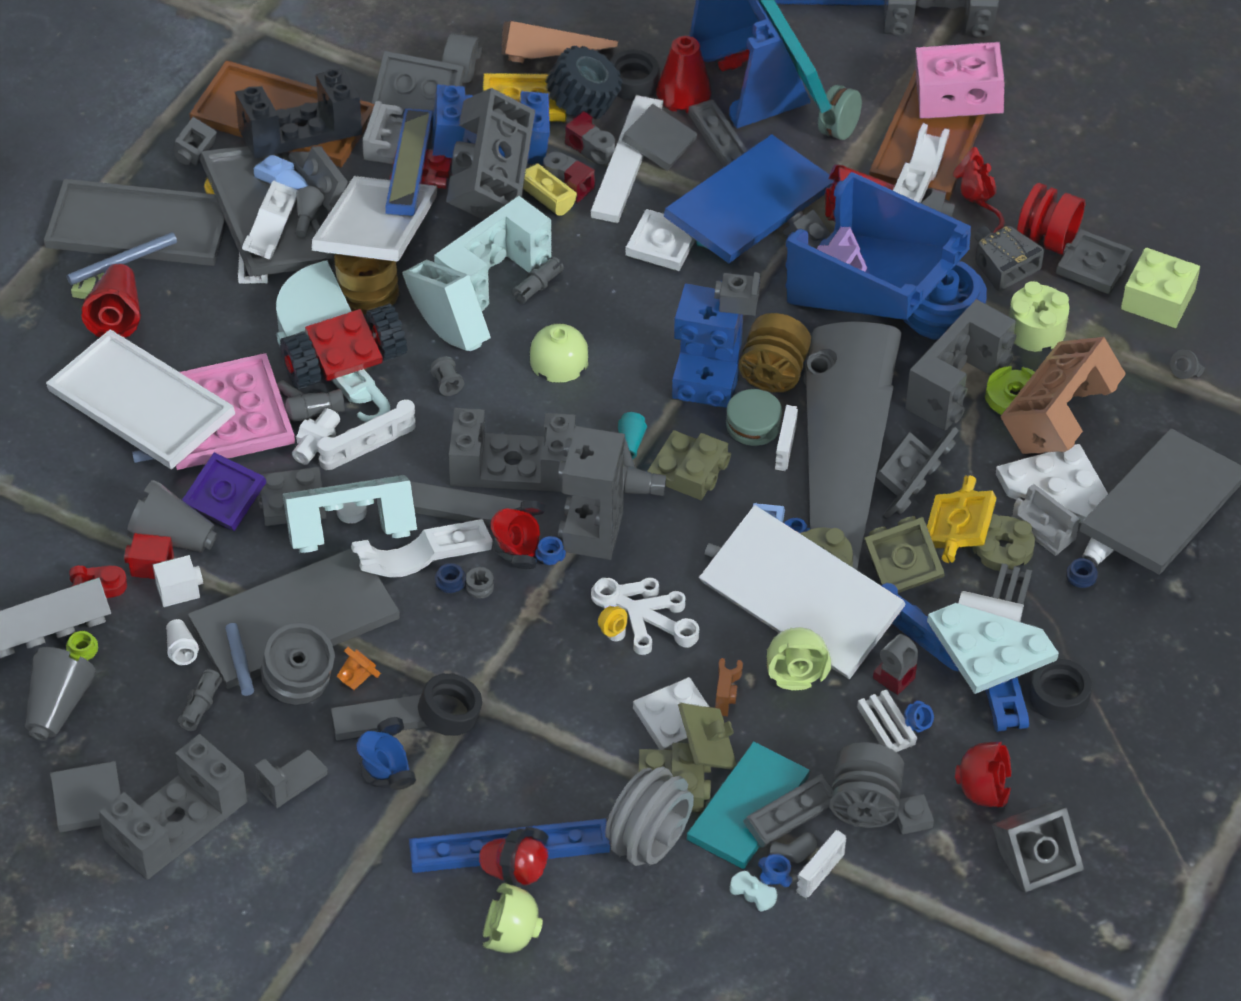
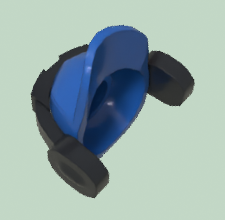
M391 717L381 721L377 725V732L367 731L358 739L357 751L360 755L361 774L368 784L401 790L408 788L416 782L415 773L409 770L406 752L397 738L393 737L404 729L403 720L399 717Z

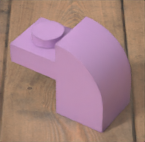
M840 227L828 246L817 247L818 250L864 272L867 269L851 227Z

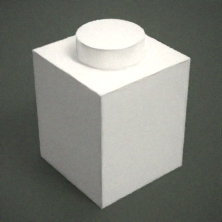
M189 555L153 564L155 582L163 607L200 598L198 585L203 584L202 574L199 566L193 567Z

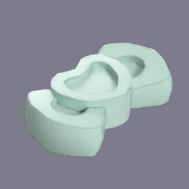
M748 871L739 872L731 879L730 892L733 895L743 894L747 901L755 902L759 911L768 910L775 905L777 899L776 889L758 881Z

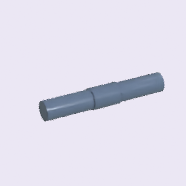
M230 623L226 625L225 629L231 649V656L241 693L244 696H248L254 692L248 662L238 625Z

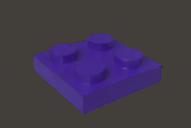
M214 452L182 500L202 516L235 531L267 481L264 476Z

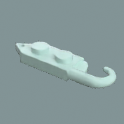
M364 369L332 379L333 383L338 389L342 390V393L349 402L366 403L373 400L379 407V412L375 415L368 416L359 412L357 416L362 421L368 422L374 417L381 416L390 411V404L387 398L376 387L375 381Z

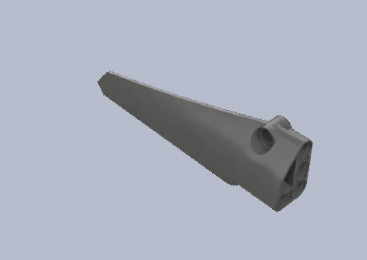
M839 322L815 328L812 331L811 344L802 375L803 382L806 385L810 530L820 527L842 530L852 546V568L855 570L858 568L892 397L893 385L891 384L901 339V332L897 328L871 322ZM813 369L820 370L822 373H817Z

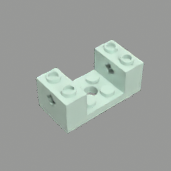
M517 196L435 254V263L468 274L481 311H483L489 305V268L499 264L507 256L527 272L541 267L551 257V219L523 198Z
M405 475L283 493L289 540L293 549L298 548L300 553L318 550V545L324 544L319 507L323 506L325 511L343 509V503L348 502L356 503V506L374 504V498H377L382 530L386 534L392 535V538L410 536L411 530H417L410 480Z

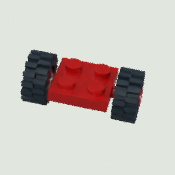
M389 303L368 310L365 320L361 309L306 326L305 332L281 338V355L285 362V368L288 370L287 374L291 377L294 387L301 389L321 382V370L326 381L381 364L382 360L386 361L406 354L407 340L404 337L405 332L402 330V323L398 319L397 311L395 312V308Z

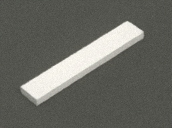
M635 96L591 209V218L619 223L644 157L643 154L621 139L624 133L652 103L662 109V100Z

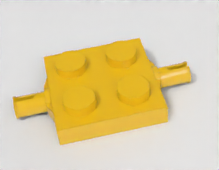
M966 475L963 478L962 488L959 491L935 496L928 520L927 529L935 549L944 548L941 558L946 563H949V561L951 563L954 562L956 551L959 547L982 546L986 540L997 498L993 491H974L976 478L971 475L969 477Z

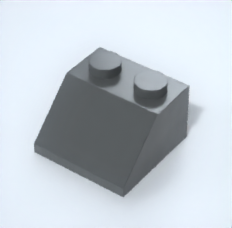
M1048 802L992 824L1000 855L1023 892L1031 891L1084 870L1066 807Z

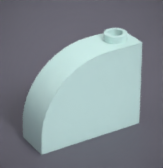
M327 260L299 270L280 289L276 301L279 330L276 333L279 346L281 345V338L305 332L306 326L352 312Z
M424 260L402 272L408 290L420 313L430 327L444 341L463 350L472 351L479 348L482 342L491 338L468 274L429 260Z

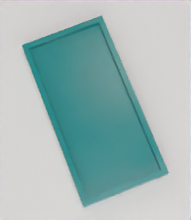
M759 0L780 35L801 80L821 113H824L831 109L815 67L774 0Z

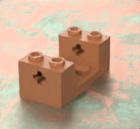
M1105 337L1058 342L1000 417L1022 454L1066 452L1075 445V441L1083 432L1067 402L1074 396L1085 397L1096 394H1111L1118 388V384L1126 374Z

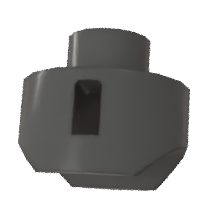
M927 188L921 204L952 217L955 206L953 203L944 201L945 191Z

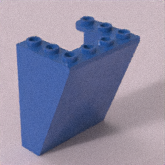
M696 0L689 36L699 42L704 62H711L747 49L750 51L740 99L734 101L729 109V116L736 129L810 103L809 95L791 57L759 0Z
M851 172L843 181H839L835 187L834 196L836 197L833 213L835 229L827 239L821 241L819 246H828L840 227H851L867 269L864 272L809 246L808 232L800 228L796 232L790 233L786 240L787 261L785 267L787 268V281L785 288L787 289V302L792 305L907 320L970 249L971 226Z

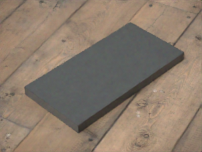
M248 146L201 151L200 161L250 277L299 271L309 265L326 260L330 267L333 265L334 257L332 253L312 251V239L320 228L315 216L309 223L306 237H299L295 234L299 220L297 200L271 259L243 250L244 241L247 235H250L259 209L271 185L254 177V167L268 156L255 159ZM286 152L274 154V156L290 162Z
M64 179L44 238L45 248L117 255L173 232L177 243L141 258L215 266L227 222L215 194Z
M1171 428L1082 521L1079 531L1160 575L1241 486V465Z
M351 548L188 614V618L215 669L220 674V677H222L224 685L229 689L239 685L225 629L226 625L230 623L238 625L251 679L261 676L260 671L267 640L274 631L286 624L305 623L313 625L323 631L334 646L400 619V612L378 575L361 571L359 567L360 558Z

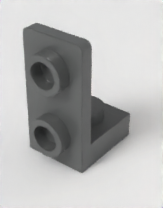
M310 750L305 751L281 768L278 766L273 767L266 759L254 765L257 788L276 808L328 774L327 767Z

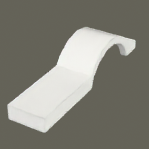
M923 123L918 133L911 162H905L893 190L919 203L922 202L930 181H933L937 174L950 131L944 129L941 137L926 134L928 125Z
M272 181L250 235H247L244 241L243 250L267 259L272 258L284 226L297 200L296 189Z
M483 519L424 529L418 538L399 549L378 550L371 546L368 540L352 542L351 548L360 558L359 567L361 571L386 577H404L420 571L433 560L491 550L493 540Z

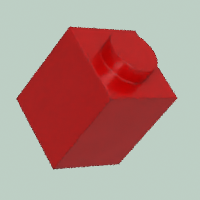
M134 533L132 544L126 546L124 555L125 563L129 564L131 577L155 579L153 564L173 560L174 558L172 539L166 536Z

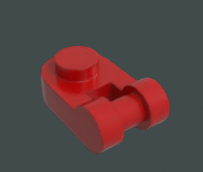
M109 565L93 568L74 566L69 570L70 581L73 583L72 586L100 578L106 598L117 597L127 589L128 583L125 571L118 566Z

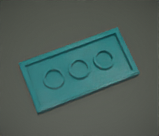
M753 742L687 833V840L744 870L760 845L743 820L750 814L804 784L809 778L810 770Z

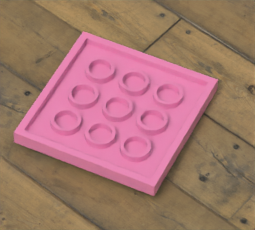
M266 353L180 372L233 405L236 414L176 465L177 470L206 464L214 452L228 459L295 443L294 433Z

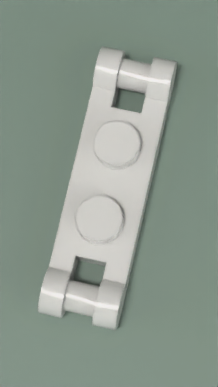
M401 400L398 402L396 409L381 416H376L370 421L351 428L337 437L321 438L318 442L320 466L325 470H332L412 432L416 427L414 403L410 400Z

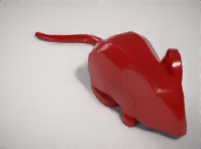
M972 147L953 171V176L956 179L962 178L961 193L967 201L977 203L998 216L1000 223L993 231L995 233L1003 228L1005 221L998 209L985 202L996 194L995 180L992 176L988 175L991 171V165L989 163L984 164L978 149Z

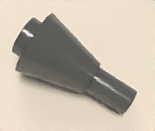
M306 186L297 190V213L299 220L295 234L299 237H306L309 223L325 199L319 189L313 186Z

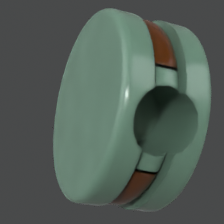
M834 85L826 93L831 109L824 113H821L819 110L818 128L823 135L845 140L852 134L858 123L862 99L857 90Z
M747 389L738 392L729 400L726 412V428L733 439L745 445L759 446L771 442L778 436L781 430L782 407L774 395L760 389Z

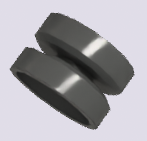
M305 623L286 624L274 631L267 640L260 671L263 685L270 695L281 702L293 705L310 703L320 697L329 684L335 659L332 642L323 631Z

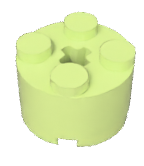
M1035 281L1026 283L1025 287L1018 290L1011 299L1009 317L1016 320L1014 331L1016 340L1014 343L1023 349L1038 352L1042 351V348L1051 346V349H1053L1058 342L1063 341L1069 316V298L1067 294Z

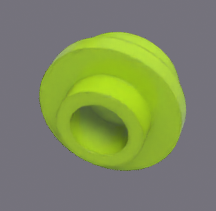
M78 631L69 637L66 643V651L70 652L69 657L75 661H79L80 656L89 660L98 652V642L89 632Z

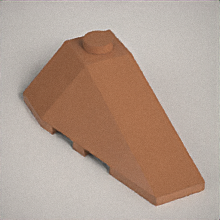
M513 21L504 22L502 54L509 55L508 61L524 63L525 59L561 55L566 48H571L572 46H578L579 48L586 46L591 50L617 47L618 41Z

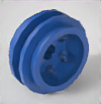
M959 261L904 322L918 334L938 340L976 299L986 304L987 288L981 276L966 263Z

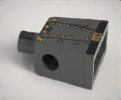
M983 226L975 233L974 238L978 241L976 263L998 292L1041 269L1044 249L1013 227L1006 226L993 233L987 226Z

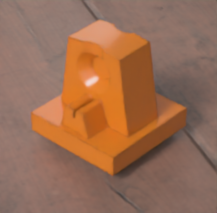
M349 647L344 650L349 657L337 675L344 684L355 690L371 674L376 678L379 677L381 673L375 669L377 665L357 649L353 651Z

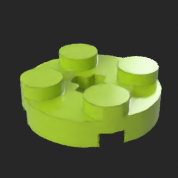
M1012 366L996 370L988 379L985 393L986 402L995 412L1002 415L1017 396L1010 393V390L1014 392L1021 391L1035 371L1022 367L1021 371L1012 370Z

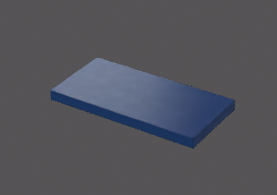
M771 134L666 207L663 217L727 263H730L786 223L791 217L826 193V188H831L833 180L828 179L829 174Z

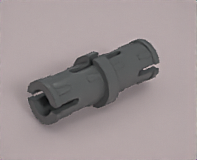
M551 256L541 267L531 270L527 274V278L512 289L513 297L518 293L521 294L515 300L524 304L537 291L547 288L548 282L564 270L563 264L554 267L560 260L557 257Z
M210 669L203 671L197 686L189 692L187 696L188 702L177 719L182 728L194 731L202 715L212 706L213 695L222 682V677H219L220 674Z

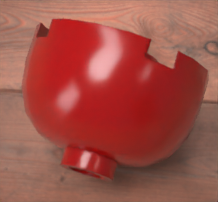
M1002 742L976 744L965 753L961 765L956 766V783L961 785L966 797L977 805L1004 807L1008 802L1011 787L1004 788L1006 777H1011V762L1006 745H1001Z

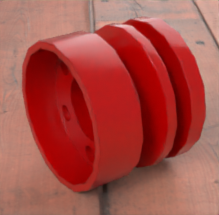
M1037 182L1022 206L1017 231L1028 238L1030 237L1036 244L1045 235V249L1064 255L1063 252L1066 244L1072 243L1079 230L1085 210V199L1065 193L1057 203V189L1051 187L1047 191V185Z

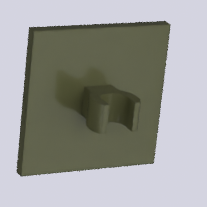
M679 703L678 708L695 765L733 770L737 763L729 740V736L734 733L731 722L727 721L724 723L721 710L718 708Z

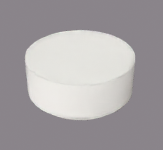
M353 502L343 503V509L336 510L338 518L345 523H357L365 518L367 505L356 506V503Z

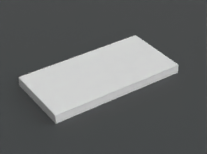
M354 176L312 239V251L399 261L436 199L437 186L420 184L416 210L413 216L386 214V201L391 180Z
M111 329L46 382L51 393L171 470L236 414L233 405Z
M756 505L752 507L699 577L701 582L778 633L796 627L811 629L823 638L829 650L831 668L849 680L905 606L904 600Z

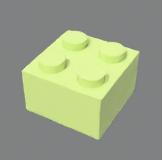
M1145 247L1125 286L1121 309L1176 328L1196 289L1200 266Z

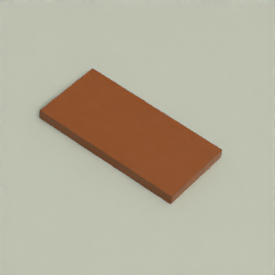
M226 60L190 112V120L194 117L212 129L243 138L238 129L235 91L244 90L252 86H262L275 110L301 106L305 103L318 102L317 87ZM360 100L363 135L367 129L375 104ZM362 135L288 152H310L311 147H322L335 166L342 168Z
M915 69L871 166L869 175L896 185L905 162H911L922 123L928 125L926 134L941 137L943 130L948 129L950 130L940 166L934 180L930 181L928 188L945 191V200H950L958 182V179L953 176V171L972 148L986 114L920 118Z

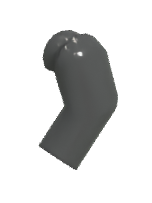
M806 832L790 844L773 841L770 855L779 854L786 857L789 862L800 863L816 850V836Z

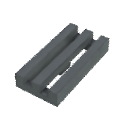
M1002 563L993 598L1000 599L1005 577L1011 579L1005 600L1012 601L1017 580H1021L1023 583L1017 603L1024 605L1032 570L1026 569V572H1020V567L1014 566L1012 570L1008 569V564Z

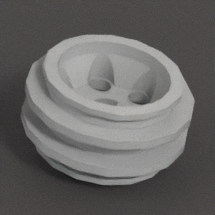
M664 766L654 770L645 768L638 772L624 787L609 814L606 824V837L611 841V850L618 856L627 855L628 861L635 866L642 865L645 862L652 865L665 857L682 835L692 811L694 796L688 791L686 780L681 776L672 777V773Z

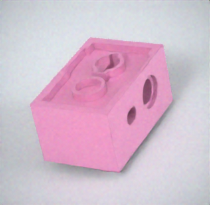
M999 42L916 48V82L920 118L1004 113V74Z

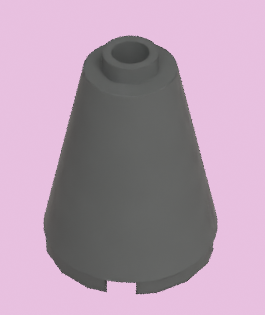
M152 480L144 490V492L149 493L148 497H144L142 501L139 500L136 504L127 528L130 531L127 536L133 538L134 533L171 537L172 546L200 553L205 548L210 550L217 537V532H214L215 525L160 482Z
M41 647L38 652H35L32 660L25 728L29 731V735L32 738L47 741L48 738L56 737L94 680L96 669L94 665L80 656L79 661H75L69 658V651L53 647Z

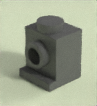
M192 117L174 142L173 152L176 153L175 157L177 160L185 165L192 163L197 166L200 162L201 151H208L214 145L217 131Z
M754 272V276L724 273L723 281H716L714 299H720L719 312L756 316L760 273Z

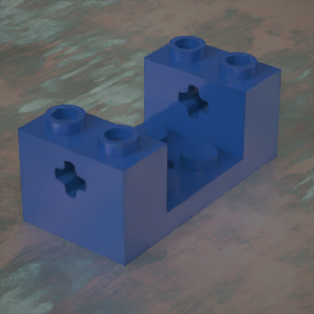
M437 85L432 115L433 156L445 155L447 158H453V151L457 141L476 143L477 134L459 126L463 101L465 100V87ZM521 91L519 102L535 110L527 164L538 163L539 165H544L543 161L546 156L550 135L549 93ZM498 146L499 153L501 154V156L505 157V153L502 151L501 146Z
M685 283L674 323V339L681 340L680 355L672 380V398L727 408L729 400L734 396L740 374L739 360L741 357L743 314L719 312L720 299H714V288Z

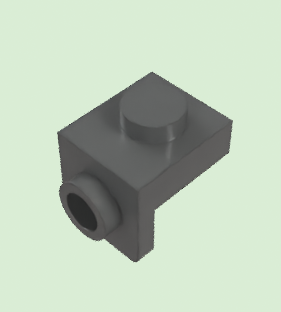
M814 209L805 215L800 211L788 220L790 226L782 231L785 236L791 232H796L800 228L807 231L808 245L817 249L823 239H827L831 235Z

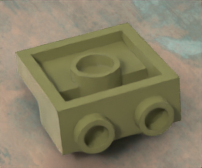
M673 430L647 472L666 475V487L702 500L708 490L712 491L715 487L719 471L727 468L731 453L728 452V443L700 433L696 439Z
M915 516L904 518L898 522V526L886 529V527L876 528L868 533V537L864 538L865 546L881 585L891 583L897 587L898 593L945 577L923 517L918 519Z
M672 743V750H639V772L645 768L654 770L664 766L672 773V777L681 776L688 783V791L694 796L691 812H703L704 800H710L711 780H704V772L710 773L711 767L695 765L689 743Z

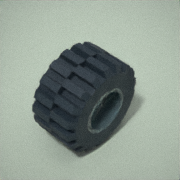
M572 46L571 48H566L552 67L546 78V89L550 92L549 96L556 102V105L564 109L569 115L572 114L577 117L582 112H586L592 116V119H599L607 112L622 88L621 74L619 70L615 69V64L609 61L608 57L604 54L598 53L595 49H588L586 46H581L580 48Z

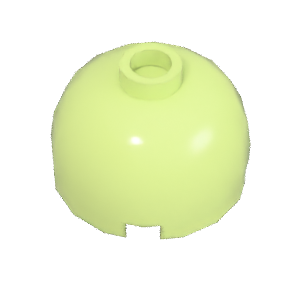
M566 324L546 326L536 334L531 342L530 365L538 376L539 373L547 376V381L568 382L580 376V371L584 367L586 370L588 366L587 342L583 335L572 326Z
M803 627L789 628L780 632L773 638L767 649L768 674L770 678L776 680L779 687L788 690H805L812 687L811 682L816 681L818 678H820V682L823 681L831 670V657L823 638L811 629Z
M502 883L497 892L503 894L499 901L492 900L487 914L483 937L490 936V939L483 943V947L498 952L512 953L524 948L529 943L531 937H538L542 927V919L538 918V906L535 899L527 891Z

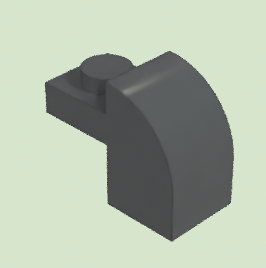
M451 33L445 46L442 62L464 66L466 71L463 82L473 81L475 60L482 56L483 46H478L479 37Z

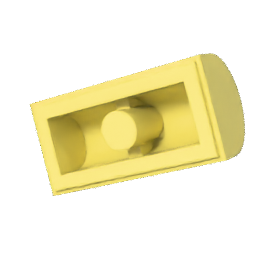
M538 163L526 169L523 184L525 191L559 216L564 215L572 208L577 194L574 190Z

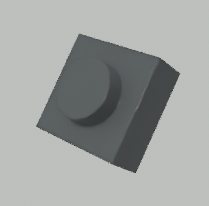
M924 794L899 800L896 821L902 835L933 828L934 819Z

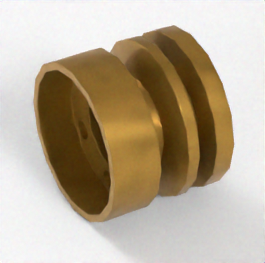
M335 254L337 282L351 311L361 309L363 315H366L368 310L389 303L392 306L396 303L399 296L396 261Z
M768 313L757 317L752 323L747 343L739 360V370L743 378L751 385L769 392H785L794 388L799 381L803 362L807 357L811 344V336L808 329L800 321L789 315Z

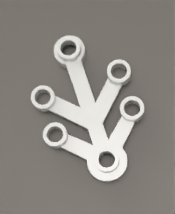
M602 578L591 589V598L596 605L604 607V609L608 606H618L628 612L634 633L633 649L639 655H646L652 650V638L647 634L644 621L674 635L675 641L682 647H691L699 639V625L696 621L685 618L675 622L654 611L668 608L671 612L678 613L684 610L686 602L685 595L679 591L658 596L659 583L654 578H645L641 582L619 585L614 579ZM646 587H653L654 589H652V590H647V589H645V588H646ZM641 594L646 599L634 601L627 596ZM678 600L680 603H673L672 601ZM626 627L618 635L608 638L612 641L622 640L626 634ZM644 642L647 643V645L641 646L639 645V643Z

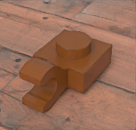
M721 658L719 661V679L715 708L721 710L722 716H728L729 704H736L738 685H732V683L739 680L742 676V660H738L737 667L732 670L725 667V658Z

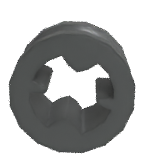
M484 567L471 569L466 575L468 594L479 599L491 595L494 590L493 573ZM478 580H483L485 584L481 582V585H475V581L479 583Z

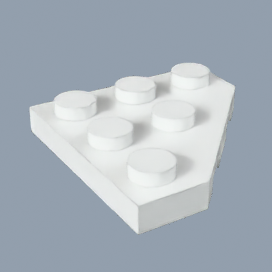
M1080 444L1074 445L1066 452H1048L996 467L995 474L1008 497L1016 500L1018 497L1026 498L1028 488L1035 484L1079 517V523H1082L1108 495Z

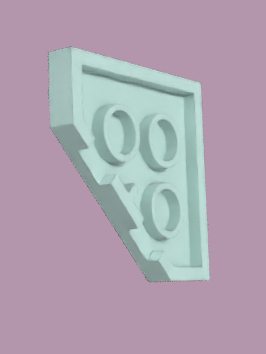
M958 603L928 614L927 622L974 694L1054 662L1059 655L1041 628Z

